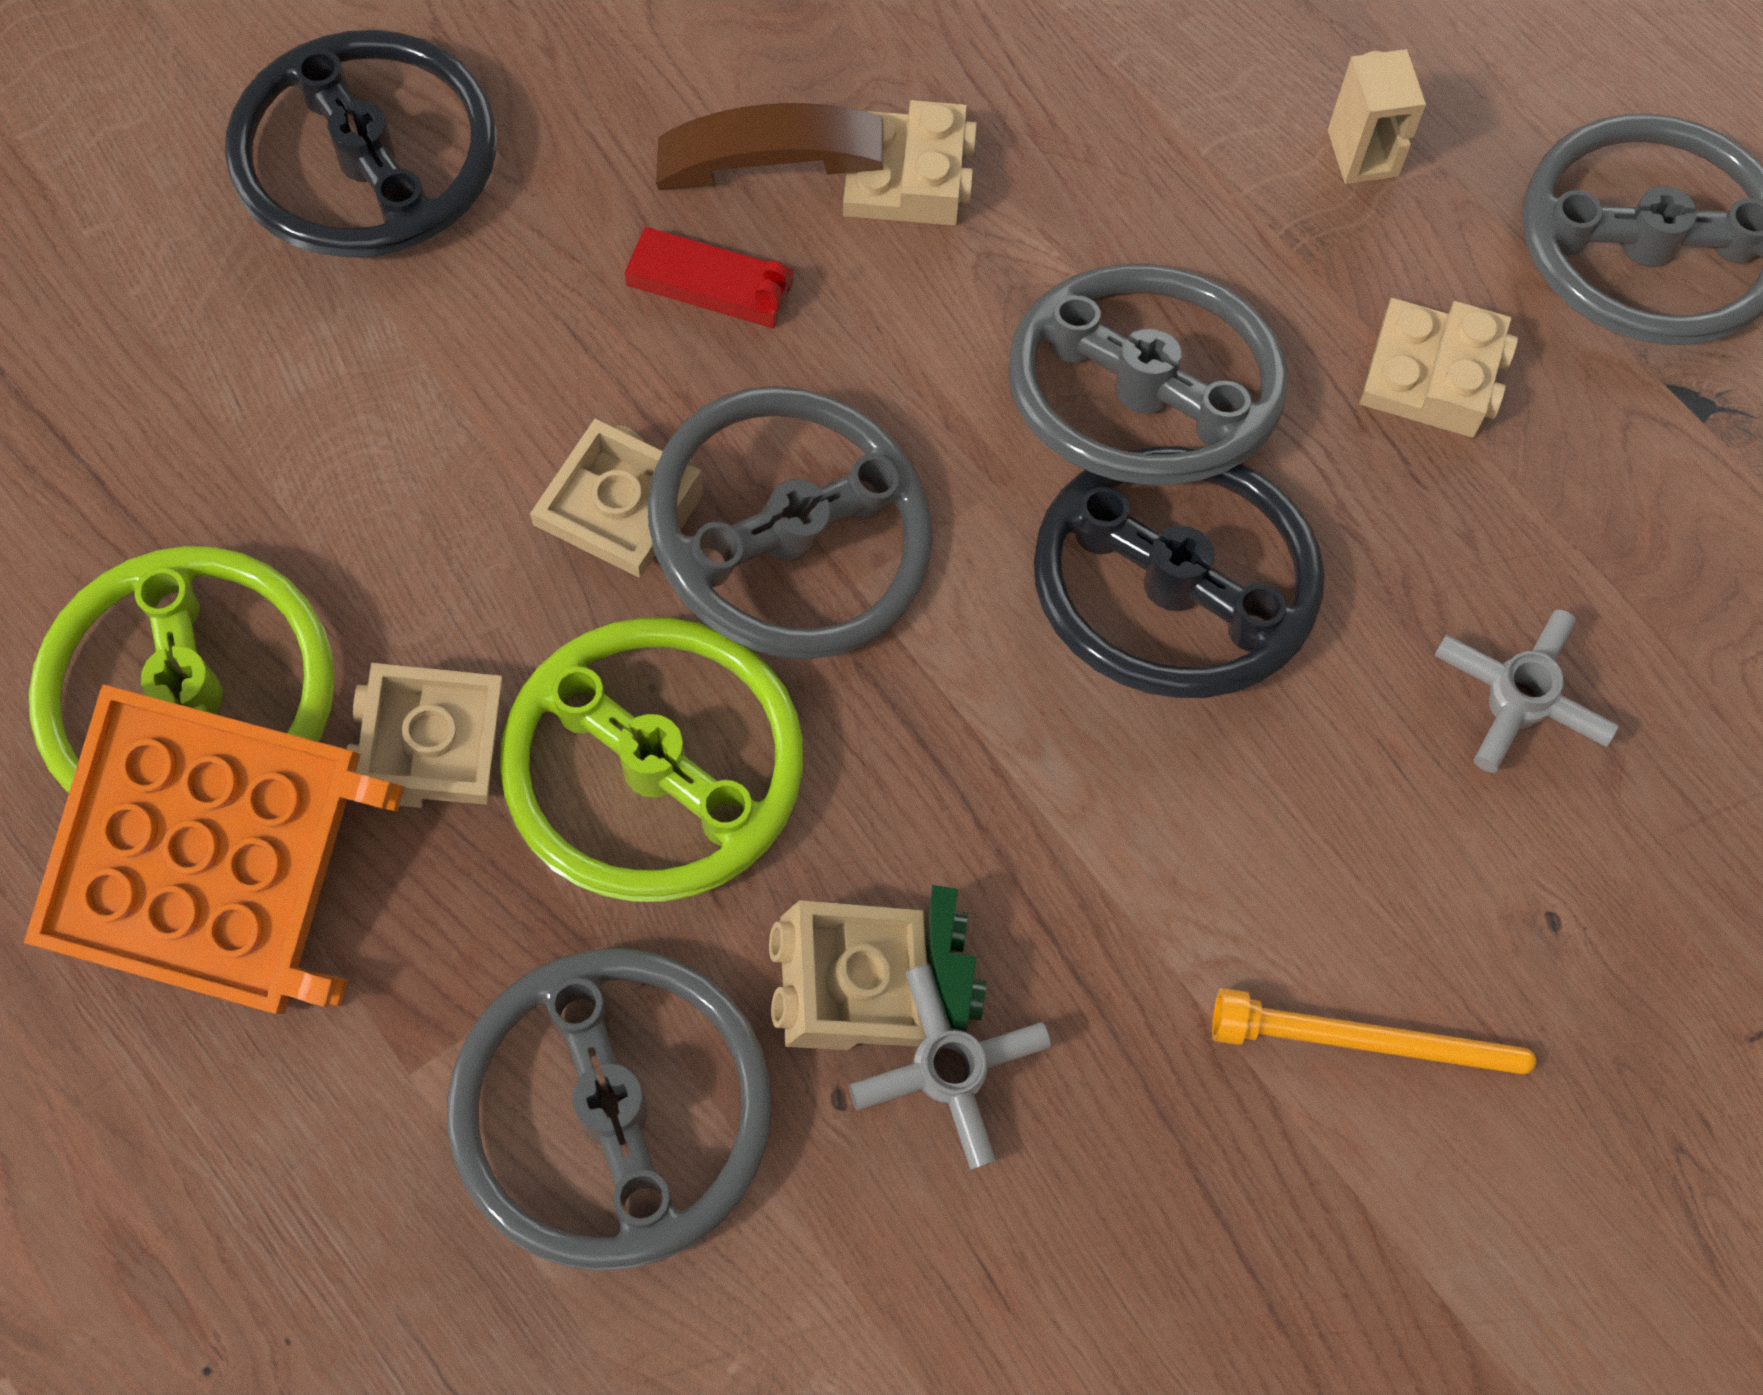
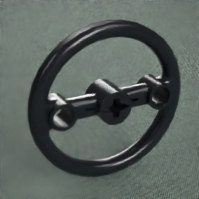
M354 30L325 35L300 44L277 57L261 70L242 92L232 110L225 139V157L229 176L241 203L256 222L274 236L295 247L322 255L348 258L379 256L402 251L425 242L447 229L468 211L482 193L492 172L497 152V129L490 100L480 81L470 69L447 50L433 43L400 32L383 30ZM361 59H382L413 65L433 74L449 86L460 99L468 115L471 142L467 158L458 176L438 198L430 199L423 192L419 177L409 170L400 168L395 160L396 155L383 111L376 104L353 98L348 90L341 62ZM288 87H298L303 94L307 107L312 112L324 115L328 121L327 128L341 171L352 180L369 183L376 194L384 224L372 227L341 228L311 222L287 211L273 200L262 187L254 167L253 142L258 125L267 108ZM369 151H372L374 159L370 155Z
M1160 446L1136 449L1129 452L1177 454L1198 449L1181 446ZM1243 463L1202 481L1221 486L1243 497L1258 508L1276 527L1287 545L1295 573L1294 600L1289 606H1286L1283 595L1274 587L1266 584H1253L1243 587L1212 567L1214 548L1209 538L1201 531L1188 526H1174L1165 529L1159 534L1130 516L1129 502L1126 496L1113 488L1127 482L1116 481L1084 470L1062 488L1046 511L1038 531L1034 556L1035 587L1042 609L1056 634L1076 656L1095 671L1121 685L1148 694L1173 698H1208L1234 693L1260 683L1280 670L1301 649L1313 629L1323 600L1325 573L1321 549L1311 525L1291 498L1271 480ZM1071 532L1076 533L1078 543L1091 553L1107 554L1116 551L1146 571L1144 589L1148 598L1157 606L1169 611H1183L1199 604L1229 623L1228 634L1232 642L1250 653L1226 663L1205 667H1177L1154 663L1133 656L1114 646L1087 623L1068 594L1063 578L1061 560L1063 544L1067 534ZM1249 615L1260 617L1264 621L1253 619Z

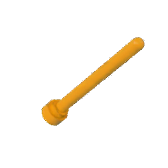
M1220 988L1214 1004L1212 1039L1215 1042L1242 1045L1245 1039L1255 1041L1259 1034L1522 1075L1532 1072L1537 1063L1535 1054L1524 1047L1262 1008L1261 1001L1250 999L1249 992Z

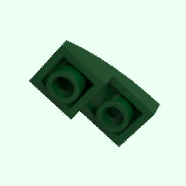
M932 885L927 926L928 962L931 964L951 1027L966 1032L969 1019L980 1021L982 1019L987 980L974 978L977 956L950 953V951L963 953L968 922V913L956 911L959 889Z

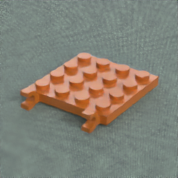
M102 684L24 943L273 1014H285L290 997L322 1007H329V1004L341 1006L349 980L298 968L347 799L398 812L405 786L355 773L360 753Z

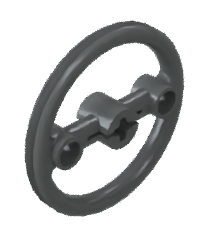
M1640 113L1602 118L1578 127L1558 140L1543 156L1529 182L1524 199L1523 228L1527 247L1537 269L1551 289L1572 309L1591 322L1616 334L1639 341L1667 345L1697 344L1720 339L1743 329L1763 314V268L1751 288L1734 302L1714 311L1695 315L1673 316L1650 313L1633 308L1607 296L1585 280L1573 268L1565 256L1583 251L1588 242L1622 243L1623 251L1631 260L1648 267H1658L1669 263L1676 255L1680 246L1715 247V250L1721 257L1735 263L1748 262L1756 255L1763 258V165L1745 148L1727 136L1700 123L1675 116ZM1648 142L1686 150L1706 159L1729 175L1749 198L1735 202L1729 212L1696 210L1694 201L1687 193L1670 186L1653 187L1646 191L1636 207L1601 206V203L1595 196L1581 190L1568 191L1558 198L1555 197L1554 190L1562 174L1574 162L1586 154L1605 146L1619 143Z
M1118 264L1099 267L1077 274L1052 287L1038 298L1022 317L1013 335L1008 365L1010 389L1016 407L1028 427L1046 446L1068 462L1093 474L1120 482L1140 485H1177L1200 481L1226 472L1247 460L1265 444L1277 427L1287 397L1289 379L1286 356L1276 333L1263 315L1245 298L1225 285L1201 274L1177 267L1157 264ZM1124 293H1149L1184 300L1212 312L1228 323L1251 349L1259 367L1261 380L1258 401L1251 402L1248 391L1238 383L1220 380L1209 385L1179 368L1181 347L1177 340L1166 332L1158 329H1142L1133 332L1127 338L1100 322L1101 311L1093 300ZM1043 341L1050 342L1052 353L1061 360L1077 363L1089 358L1117 375L1115 394L1119 402L1130 410L1138 413H1154L1163 410L1168 404L1196 420V433L1199 439L1208 446L1195 451L1177 454H1142L1107 446L1081 434L1067 424L1051 408L1040 389L1035 368L1036 354L1040 343Z
M783 386L748 388L724 395L701 407L681 424L666 444L653 473L648 497V526L654 552L666 579L682 602L705 624L727 639L754 651L778 657L814 659L836 656L862 647L882 635L907 610L922 586L930 563L933 538L929 505L921 481L912 463L899 445L876 422L854 407L831 396L803 388ZM769 416L799 418L820 424L841 434L866 454L856 461L847 476L821 487L800 479L784 481L775 488L761 513L732 526L722 522L706 523L693 536H685L680 531L677 497L681 478L687 464L704 442L715 433L732 424L751 418ZM860 480L872 484L878 493L865 489ZM888 505H895L900 511L903 526V549L901 562L895 578L885 594L871 608L853 619L833 626L811 629L785 627L765 622L741 611L722 598L713 589V587L720 586L727 581L735 566L764 553L785 561L801 558L809 552L825 526L850 515L862 519L872 518ZM706 547L716 550L721 554L725 562H714L708 559L703 554L701 548Z
M625 948L588 950L560 957L530 971L506 988L482 1013L466 1037L453 1068L447 1097V1132L453 1161L466 1191L485 1218L506 1238L533 1255L566 1267L594 1271L640 1267L662 1261L693 1246L719 1226L741 1201L757 1174L768 1142L772 1114L770 1076L762 1047L749 1020L733 999L706 975L681 961L653 952ZM622 980L646 983L667 990L691 1003L710 1020L720 1033L734 1059L741 1090V1115L738 1134L729 1159L716 1181L697 1202L686 1210L677 1209L666 1182L655 1172L641 1132L647 1117L646 1102L641 1085L634 1073L624 1066L618 1065L606 1030L607 1010L600 992V987L605 981ZM584 999L596 1005L593 1014L582 1023L573 1024L561 1019L564 1008L574 1000ZM538 1005H545L548 1008L555 1029L559 1036L567 1042L579 1078L572 1095L575 1114L586 1136L602 1146L615 1184L613 1194L614 1208L621 1225L620 1233L615 1237L599 1238L572 1234L549 1226L530 1215L506 1193L494 1176L484 1153L479 1129V1101L485 1074L494 1053L507 1033L525 1014ZM593 1056L598 1058L610 1094H614L615 1099L618 1101L620 1113L617 1116L630 1151V1155L627 1157L623 1155L611 1118H607L602 1109L601 1098L603 1093L591 1061ZM641 1188L655 1189L663 1196L661 1206L656 1213L650 1217L639 1219L631 1217L625 1212V1204L631 1193Z

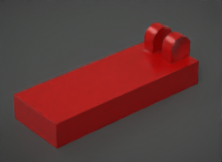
M645 226L625 270L626 286L774 329L778 321V311L787 291H790L793 284V269L786 267L778 261H763Z

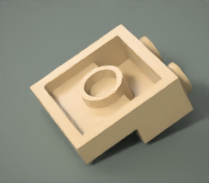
M910 100L909 115L866 111L880 115L883 119L884 170L846 173L843 216L956 226L958 203L970 204L973 168H961L962 156L974 157L977 122L965 121L967 105Z
M1391 297L1383 318L1359 405L1474 438L1484 417L1495 419L1504 396L1506 385L1495 382L1498 369L1508 370L1517 346L1518 337L1507 334L1511 317L1457 301H1453L1447 314Z
M594 419L531 511L530 515L533 525L641 578L655 556L648 526V497L653 473L663 451L645 443L636 432L625 426L617 425L612 427L600 420ZM691 459L681 478L677 497L680 530L704 495L702 470L698 469Z
M371 663L368 685H357L354 696L353 723L362 724L359 745L348 744L347 750L361 754L355 773L405 786L399 806L423 808L424 799L487 805L502 692V676Z
M799 900L780 917V922L774 923L769 937V954L773 962L782 963L783 987H778L774 992L771 1017L776 1028L785 1029V1047L849 1050L858 1043L918 1047L926 1038L905 972L927 965L923 910Z

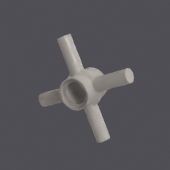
M1564 610L1553 611L1533 650L1517 654L1503 664L1448 634L1445 635L1434 655L1435 657L1490 685L1489 706L1496 718L1473 759L1475 765L1480 769L1490 773L1497 772L1519 729L1531 727L1548 717L1604 747H1607L1619 727L1618 724L1561 695L1563 674L1556 660L1576 624L1575 617ZM1515 683L1526 685L1534 692L1536 697L1524 695L1518 690Z
M931 964L911 969L905 972L926 1038L918 1046L913 1064L849 1084V1091L855 1109L859 1111L922 1090L931 1099L949 1104L970 1170L996 1162L974 1095L979 1091L986 1079L987 1068L1049 1049L1051 1043L1047 1029L1040 1022L978 1042L969 1033L951 1027ZM951 1049L962 1056L966 1064V1076L963 1082L957 1084L948 1083L937 1075L934 1069V1056L938 1050Z

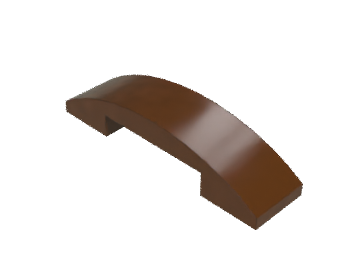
M810 103L763 104L706 115L675 127L658 137L656 184L659 190L708 186L715 183V170L820 160L824 162L827 175L884 170L883 119L880 115L862 110Z

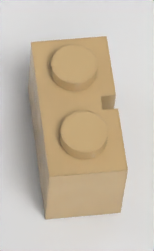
M1407 49L1389 52L1372 51L1364 55L1351 56L1328 127L1330 140L1345 184L1393 178L1400 175L1411 146L1409 138H1414L1426 107Z

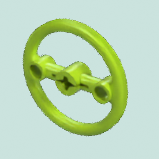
M181 546L156 550L128 559L102 573L80 590L58 614L42 641L33 665L29 688L30 723L36 746L48 770L69 793L79 759L68 741L62 719L61 696L65 673L73 652L86 631L106 610L135 592L138 606L151 621L156 651L146 661L141 671V686L145 695L212 714L218 712L223 702V689L219 679L197 654L192 626L200 612V603L192 589L193 581L198 577H215L248 587L273 603L287 619L297 637L303 658L304 670L301 701L294 722L287 734L319 742L332 708L335 678L333 654L325 628L308 599L288 578L270 565L244 553L218 547ZM179 592L176 600L171 605L157 608L159 601L164 596ZM184 672L187 674L189 678L185 679ZM180 694L181 701L175 695Z
M640 617L613 622L585 632L560 647L538 666L521 688L509 711L501 739L500 773L504 796L517 829L531 850L553 871L576 886L605 897L632 902H665L695 896L726 883L748 869L770 848L785 827L797 801L803 774V738L797 711L786 687L770 665L752 649L727 639L710 626L699 622L672 617ZM642 648H671L706 657L733 672L754 693L771 725L775 744V766L770 788L765 799L760 802L752 800L746 788L733 780H715L685 756L680 730L672 720L655 714H646L638 717L632 716L604 694L600 677L587 667L620 652ZM587 693L594 696L593 700L585 706L570 707L565 704L575 694ZM546 712L555 713L564 728L574 733H591L619 755L625 781L634 792L644 797L652 798L665 795L672 796L701 819L704 834L711 842L721 846V849L708 857L684 866L663 870H633L611 866L598 861L568 844L552 828L540 810L532 788L529 769L530 749L536 726L542 714ZM663 752L664 758L659 759L656 757ZM646 753L648 756L642 761L640 754ZM723 805H734L743 811L739 818L727 823L719 822L710 816L716 808Z

